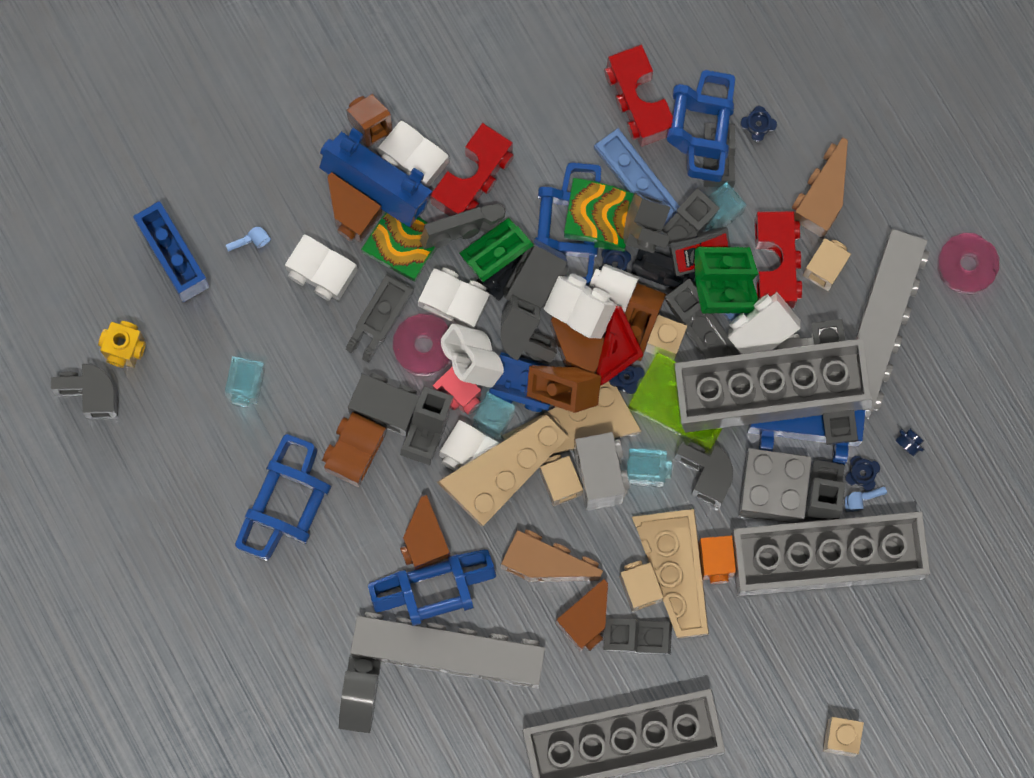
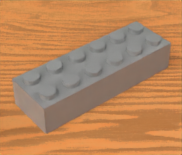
M863 338L675 363L681 424L685 433L818 416L830 412L873 409Z
M922 511L733 529L731 533L736 568L737 597L922 580L930 574Z
M711 689L525 728L522 731L532 778H617L719 756L725 753Z

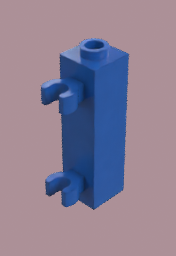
M355 128L351 129L349 136L341 131L334 140L328 139L320 151V154L323 156L319 166L321 170L327 174L332 172L378 203L383 211L408 227L425 211L432 190L421 184L424 178L422 172L413 168L409 176L360 144L363 134Z
M866 410L854 411L858 441L835 444L832 463L845 465V462L848 460V446L859 447L863 441ZM823 415L748 424V433L760 435L759 450L773 452L774 437L826 443Z

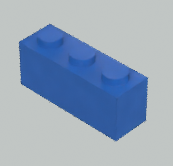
M160 201L133 216L140 232L182 302L209 288L205 275Z

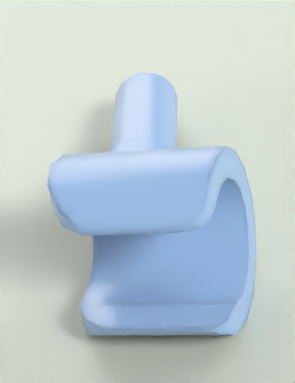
M254 227L248 232V235L226 244V248L229 252L251 242L257 248H261L268 244L271 238L263 228Z
M881 487L869 492H852L845 497V509L847 512L864 510L863 501L885 495L887 490L885 487Z

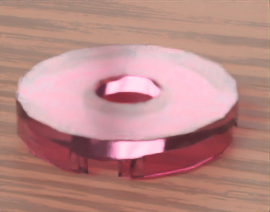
M962 233L952 237L942 247L937 258V270L942 281L951 290L960 294H976L984 291L995 280L999 271V256L995 247L983 239L982 236L974 233ZM965 256L972 257L976 262V269L973 271L963 269L960 263L961 258Z
M418 314L407 318L398 326L393 336V352L396 360L405 371L416 376H430L444 369L449 364L450 359L446 357L441 347V338L449 328L443 320L433 315ZM420 338H428L433 344L431 350L426 353L417 351L415 349L416 341Z

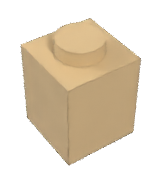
M825 238L802 276L829 292L848 262L851 253L847 252V247L837 240L829 241Z
M658 315L645 351L674 362L687 326Z
M560 454L552 456L540 467L539 473L553 507L582 496L583 488L570 456L564 458Z
M642 560L624 566L625 571L620 573L619 578L632 612L662 602L663 595L651 562L643 565Z
M836 717L828 719L823 752L850 757L857 756L860 751L864 722Z

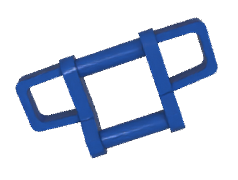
M704 70L701 73L696 91L687 85L681 84L673 88L675 104L672 126L668 130L667 141L682 153L687 154V174L691 178L714 182L722 180L725 159L729 153V146L727 145L729 120L734 112V103L732 102L735 86L734 75ZM707 82L725 85L728 89L726 99L701 95L703 85ZM686 109L718 116L715 141L692 137V135L684 130ZM694 155L718 159V170L696 167Z
M569 163L566 167L562 190L553 187H540L538 189V198L541 201L538 236L535 239L565 254V256L589 258L587 276L582 278L587 280L586 285L590 286L593 277L594 258L598 255V248L594 247L595 242L583 241V244L559 242L550 238L552 205L569 206L571 192H567L571 174L573 172L592 173L595 175V182L600 183L601 167L599 165Z
M288 434L283 436L272 460L268 463L266 468L268 473L252 509L247 510L244 523L235 543V546L240 551L263 560H269L283 534L301 543H307L310 537L308 531L324 495L329 494L331 489L329 484L310 475L318 452L312 443ZM292 444L308 449L301 471L281 464L289 446ZM280 476L313 490L297 527L263 514ZM254 523L274 530L267 545L261 551L246 546V541Z
M484 549L448 557L447 561L406 572V570L396 572L369 583L368 589L375 612L386 611L406 604L412 626L422 624L421 620L464 608V611L473 609L468 586L494 579L496 572L489 551ZM472 565H487L486 567L463 573L462 570L463 567ZM452 572L460 596L417 608L410 584ZM398 586L401 587V592L381 598L377 597L380 593Z

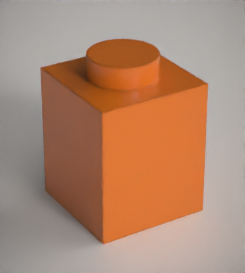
M732 535L700 538L699 550L703 580L710 579V584L728 583L729 578L734 577L736 574Z

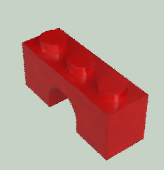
M642 44L609 56L604 73L609 85H615L618 92L615 98L621 113H627L630 121L627 123L631 138L633 140L638 139L640 147L667 138L668 130L672 126L673 116L666 100L662 99L652 103L645 102L636 93V89L640 85L652 81L653 69Z
M482 123L465 146V156L477 164L478 171L475 175L466 179L458 178L447 171L430 195L431 204L448 216L478 208L480 204L477 202L483 192L488 194L497 181L495 175L500 168L505 170L513 160V142Z
M794 211L757 212L754 220L755 249L770 250L780 260V267L776 270L759 271L756 278L758 300L765 295L771 297L778 292L788 306L794 309L797 299H802V281H797L796 269H801V251H796L795 240L800 239V222L795 221Z

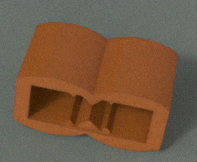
M352 412L349 419L343 417L336 431V434L340 435L335 446L331 444L328 446L322 461L326 463L324 466L325 472L359 488L385 438L386 428Z

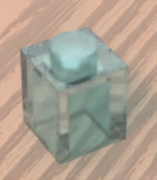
M727 182L708 196L720 210L705 230L727 227L745 211V202Z
M232 357L224 392L227 399H231V404L241 407H249V403L258 404L265 374L263 362Z
M487 392L473 418V427L501 441L502 435H504L515 415V406Z
M629 448L627 461L629 485L664 487L665 480L671 479L672 460H667V451Z

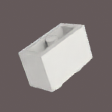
M776 292L771 297L765 295L754 304L755 309L748 315L742 313L729 324L731 328L728 331V338L741 354L770 351L800 329V319L779 293Z

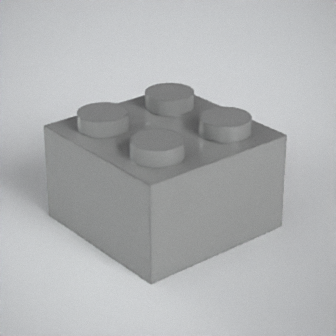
M613 432L575 439L573 452L579 481L583 488L582 496L585 511L622 504L624 496L628 494L630 487L627 471L620 470L619 464H622L621 458H623L620 440L614 441Z
M749 448L745 457L738 516L785 523H802L805 518L812 457Z

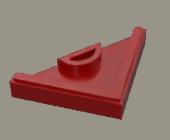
M616 306L607 326L596 372L597 375L601 376V386L644 355L621 306Z

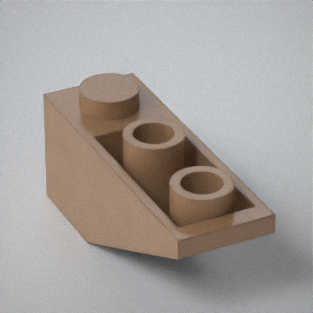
M842 137L838 145L834 143L830 145L823 157L827 161L822 170L819 168L815 169L807 182L811 185V188L806 195L800 193L792 206V209L796 210L794 214L795 221H799L801 226L823 239L843 206L848 140Z
M527 529L524 533L517 530L501 563V569L528 582L599 581L603 570L598 568L599 563L584 556H582L581 560L569 555L571 550L557 543L550 546L541 541L542 536Z

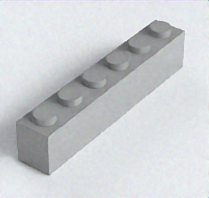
M895 229L891 230L887 238L855 339H864L873 409H865V417L869 418L873 410L879 411L884 397V393L879 392L882 381L888 382L893 369V365L888 362L891 353L897 354L902 336L897 334L900 325L906 326L912 309L907 307L910 296H916L921 281L916 278L919 268H925L930 253L925 250L928 240Z
M365 612L364 617L357 616L350 652L351 657L539 688L545 647H539V641L521 639L520 643L509 642L508 636L490 633L489 638L477 636V631L466 628H459L458 633L445 631V625L427 623V627L412 626L410 619L397 617L396 622L383 620V615Z

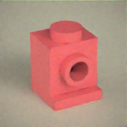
M453 366L433 384L434 390L454 396L451 405L453 410L459 408L463 413L465 412L469 415L481 403L479 400L481 389L476 384L463 382L458 379L454 373Z

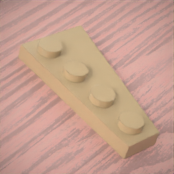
M608 381L603 386L600 385L598 406L576 413L555 407L502 435V439L506 440L544 415H548L568 436L551 456L569 450L573 451L575 439L613 432L615 440L629 435L641 434V430L617 387L611 386Z
M544 415L453 473L437 481V483L480 526H484L568 436L548 415Z
M689 509L633 516V522L648 561L651 562L663 595V602L677 638L709 635L695 510Z

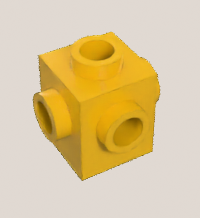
M121 321L120 324L111 322L108 330L103 329L98 346L101 347L100 351L105 359H107V363L120 368H124V365L134 368L137 359L141 360L144 354L146 342H144L145 339L141 331L138 330L137 325ZM119 338L126 340L123 345H117Z

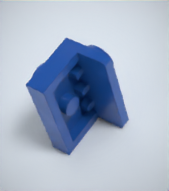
M501 352L499 357L503 364L504 373L495 385L490 388L489 394L494 395L495 399L502 403L512 404L515 401L525 404L524 407L534 412L548 411L551 404L527 396L529 366L549 365L521 357L517 361L509 354Z

